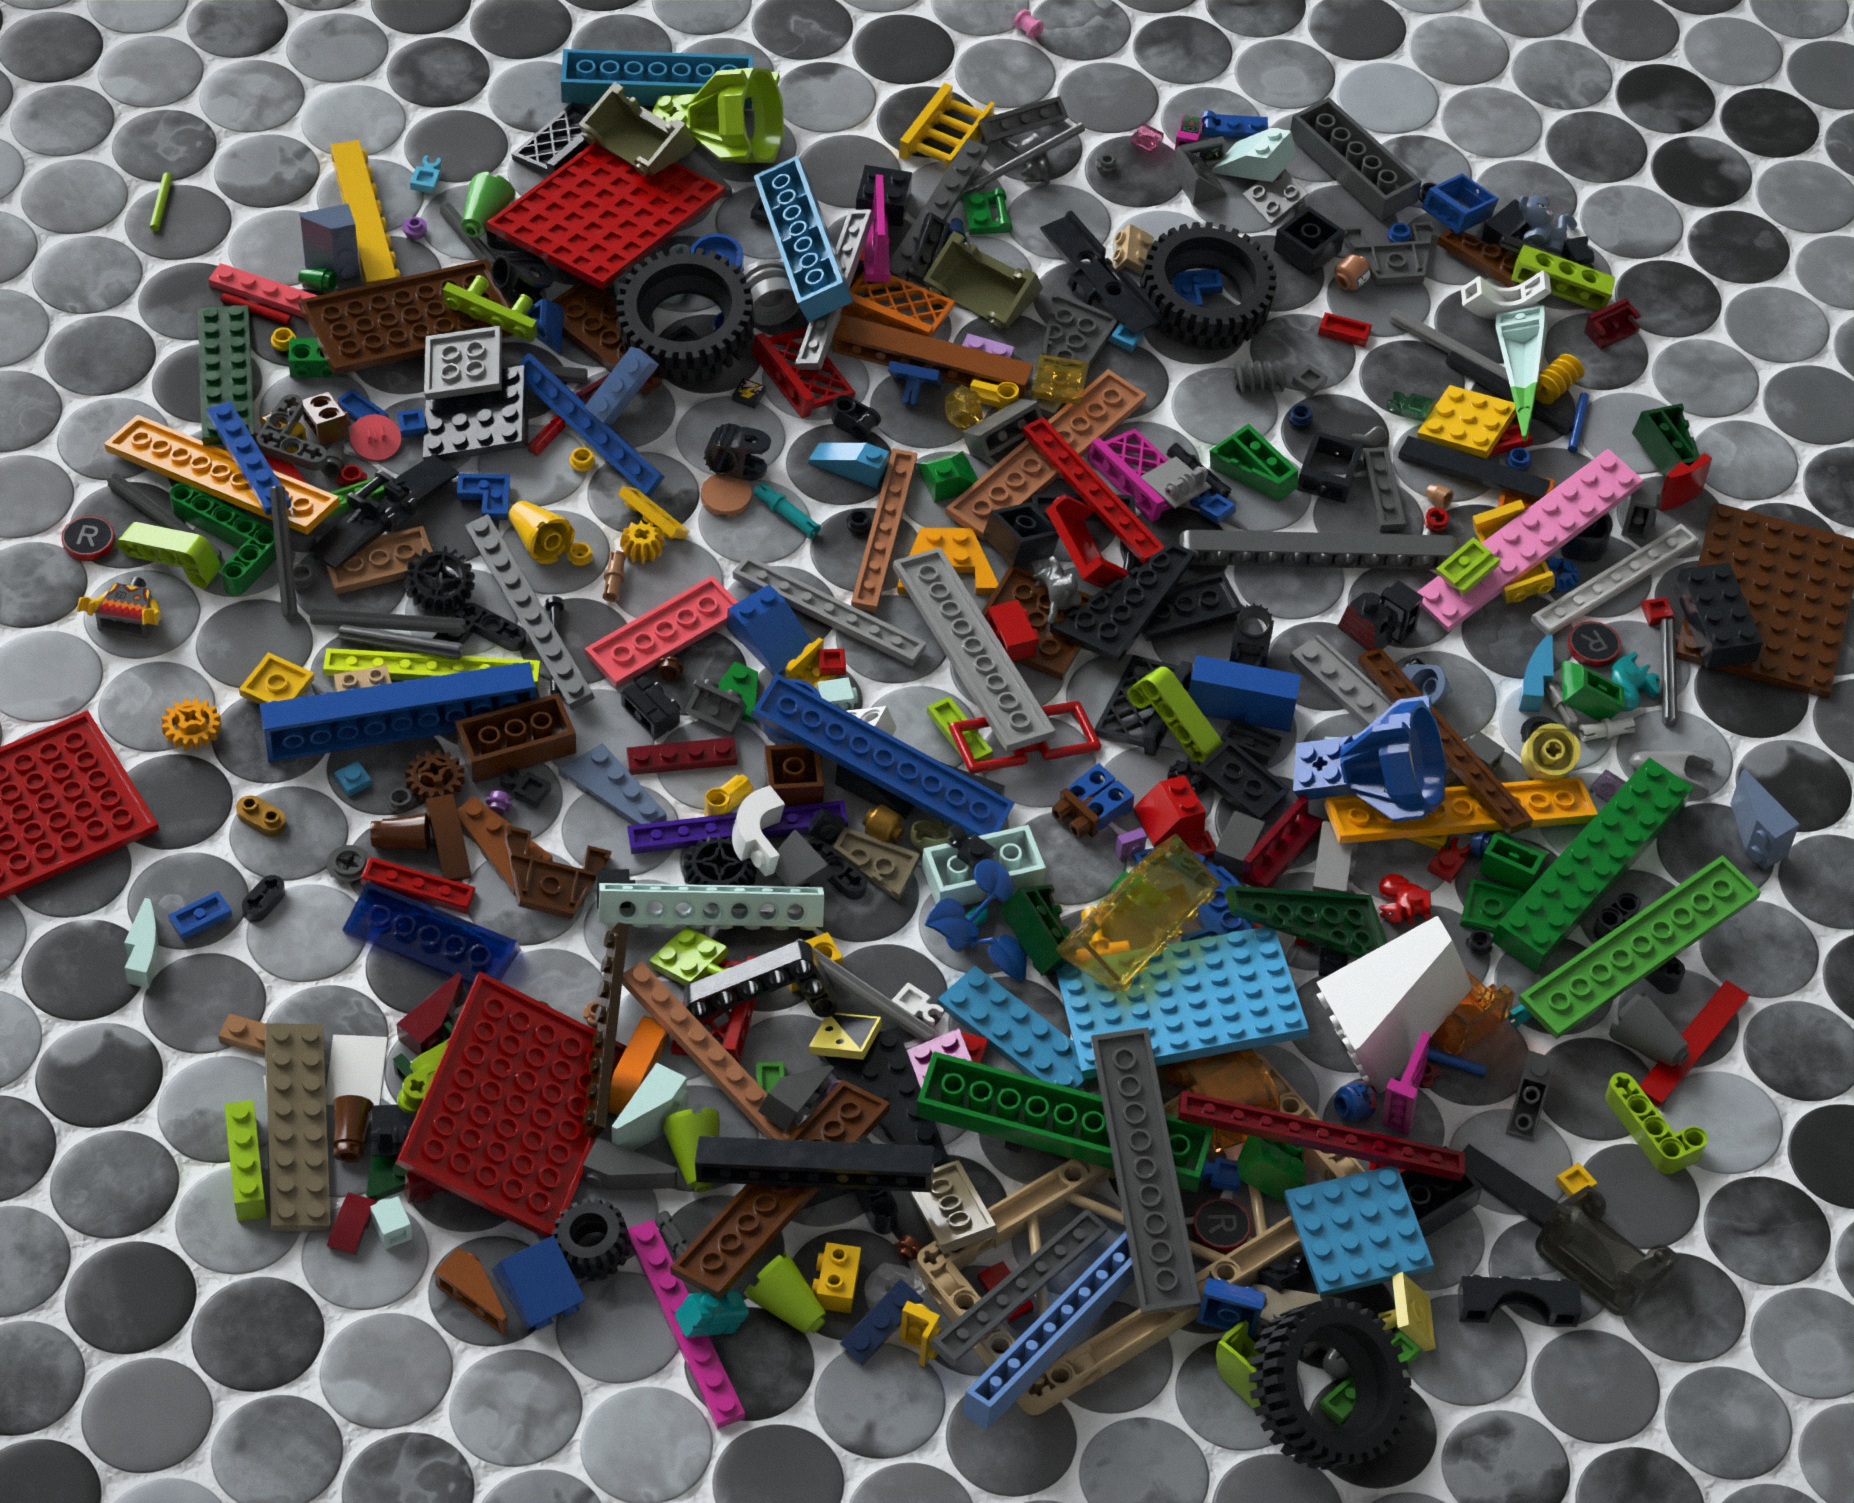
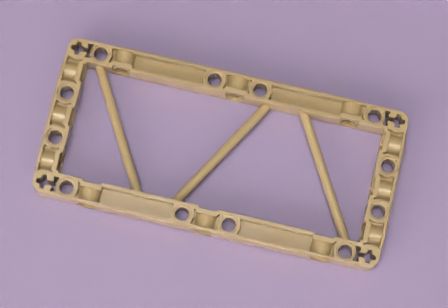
M1257 1053L1243 1057L1217 1074L1186 1090V1092L1245 1105L1246 1098L1249 1096L1251 1098L1255 1097L1264 1109L1322 1121L1264 1056ZM1180 1095L1163 1104L1165 1114L1178 1117ZM1240 1133L1243 1148L1248 1135ZM1303 1147L1306 1161L1322 1179L1326 1178L1327 1181L1366 1172L1355 1158L1332 1153L1325 1154L1319 1150ZM1070 1159L987 1209L996 1224L997 1235L959 1248V1252L942 1254L936 1241L922 1248L917 1256L916 1275L953 1323L967 1311L959 1307L971 1308L981 1299L959 1270L976 1261L977 1256L992 1247L996 1249L1028 1229L1032 1256L1042 1247L1039 1222L1069 1204L1083 1209L1088 1208L1092 1213L1124 1225L1122 1212L1084 1197V1195L1093 1191L1094 1186L1109 1177L1111 1179L1116 1177L1115 1170ZM1068 1179H1073V1180H1076V1181H1075V1182H1071V1181H1068ZM1249 1184L1256 1237L1227 1255L1189 1240L1191 1254L1213 1262L1195 1274L1200 1301H1202L1207 1278L1221 1279L1220 1277H1226L1229 1279L1226 1281L1230 1284L1248 1287L1258 1280L1259 1270L1271 1266L1274 1262L1286 1263L1295 1253L1303 1252L1291 1215L1267 1229L1261 1191ZM1047 1285L1036 1293L1039 1317L1049 1308ZM1200 1307L1141 1315L1139 1308L1058 1358L1016 1402L1027 1414H1042L1198 1317ZM1001 1323L973 1349L985 1365L990 1368L1003 1355L994 1351L1002 1350L1006 1352L1015 1340ZM1061 1379L1064 1383H1057L1054 1380Z

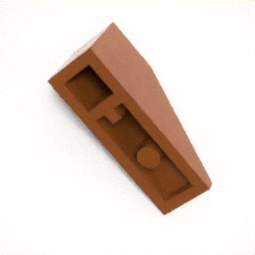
M458 1247L435 1270L436 1286L504 1335L507 1332V1318L480 1260L475 1254L471 1252L466 1253Z

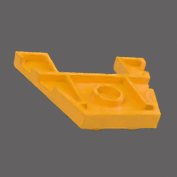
M920 528L909 556L941 547L956 573H974L975 594H993L999 583L971 528ZM899 579L897 594H908Z

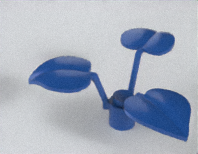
M991 858L984 859L974 869V879L982 891L989 893L988 898L968 919L965 917V910L959 902L951 898H945L932 908L925 926L945 936L949 947L957 952L962 951L969 945L975 948L982 944H992L988 948V954L993 963L1010 977L1023 982L1026 977L1027 959L1024 949L1016 939L1009 935H1001L997 940L993 937L977 940L979 931L972 922L989 905L994 896L998 900L1005 902L1013 893V882L1008 871L996 860Z

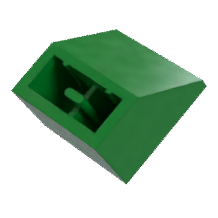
M1566 660L1562 662L1563 703L1599 722L1605 718L1612 719L1625 708V694L1622 686L1582 665Z
M1499 831L1494 834L1483 854L1479 872L1526 893L1538 879L1551 853L1503 831Z
M1248 1135L1238 1157L1239 1179L1279 1202L1286 1203L1284 1198L1285 1190L1307 1185L1303 1147Z

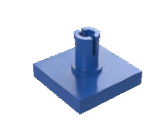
M893 361L889 363L888 372L892 378L907 381L902 403L909 404L910 402L911 405L917 406L921 384L942 387L943 376L938 370Z

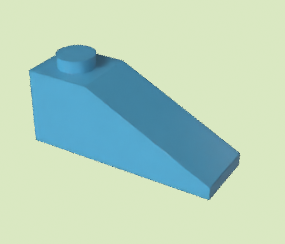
M819 443L808 459V463L878 489L886 475L889 464V451L868 443Z

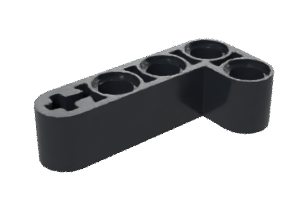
M1622 892L1598 912L1593 929L1594 936L1600 940L1638 914L1641 904L1639 897L1631 892ZM1674 957L1645 977V979L1660 992L1674 994L1680 989L1685 974V966Z

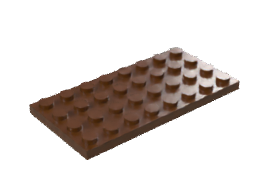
M487 259L299 300V308L334 375L425 355L426 336L493 327L487 322L473 319L470 315L459 310H453L445 305L443 288L447 282L468 290L477 275L483 276L488 280L489 286L481 297L509 309H512L513 305L503 295L501 289L494 285L491 277L492 267ZM501 329L502 337L514 335Z

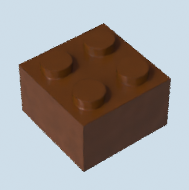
M802 744L765 746L764 769L766 787L770 785L785 803L784 807L823 803L824 781L820 754Z

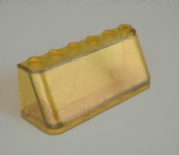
M1175 834L1151 850L1055 950L1063 959L1111 991L1116 992L1120 990L1124 992L1133 984V975L1135 973L1141 974L1150 966L1151 963L1148 960L1151 956L1157 957L1167 948L1165 942L1169 938L1171 940L1183 931L1184 928L1181 925L1185 921L1190 922L1200 913L1198 907L1201 904L1206 905L1216 896L1214 890L1221 882L1181 838Z

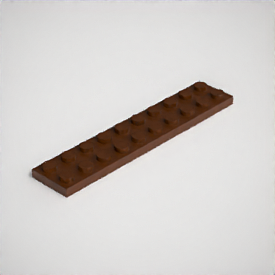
M842 1079L787 1140L862 1142L889 1113L890 1103ZM746 1184L670 1266L671 1275L720 1300L820 1188Z

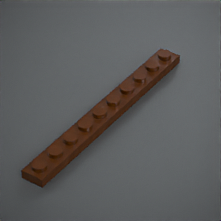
M1382 648L1359 655V665L1393 703L1399 699L1424 696ZM1431 704V712L1438 722L1446 764L1509 835L1531 827L1533 818Z

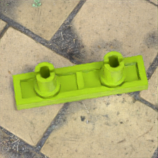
M480 275L475 277L468 290L449 282L443 288L444 304L449 308L464 312L473 319L482 320L493 327L500 326L501 329L514 334L517 338L526 339L531 342L536 338L537 320L526 316L533 305V300L529 296L521 294L513 308L509 309L481 297L488 288L489 282Z

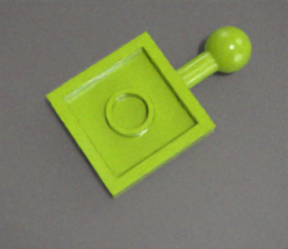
M685 926L649 962L652 969L684 986H688L691 983L704 979L708 974L713 975L726 970L717 965L729 955L727 946Z

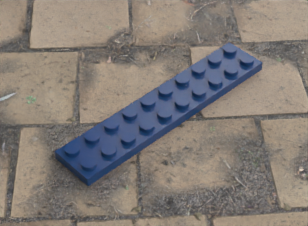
M777 673L751 713L750 717L951 826L957 824L971 837L974 834L981 836L999 832L1015 804L1010 799Z

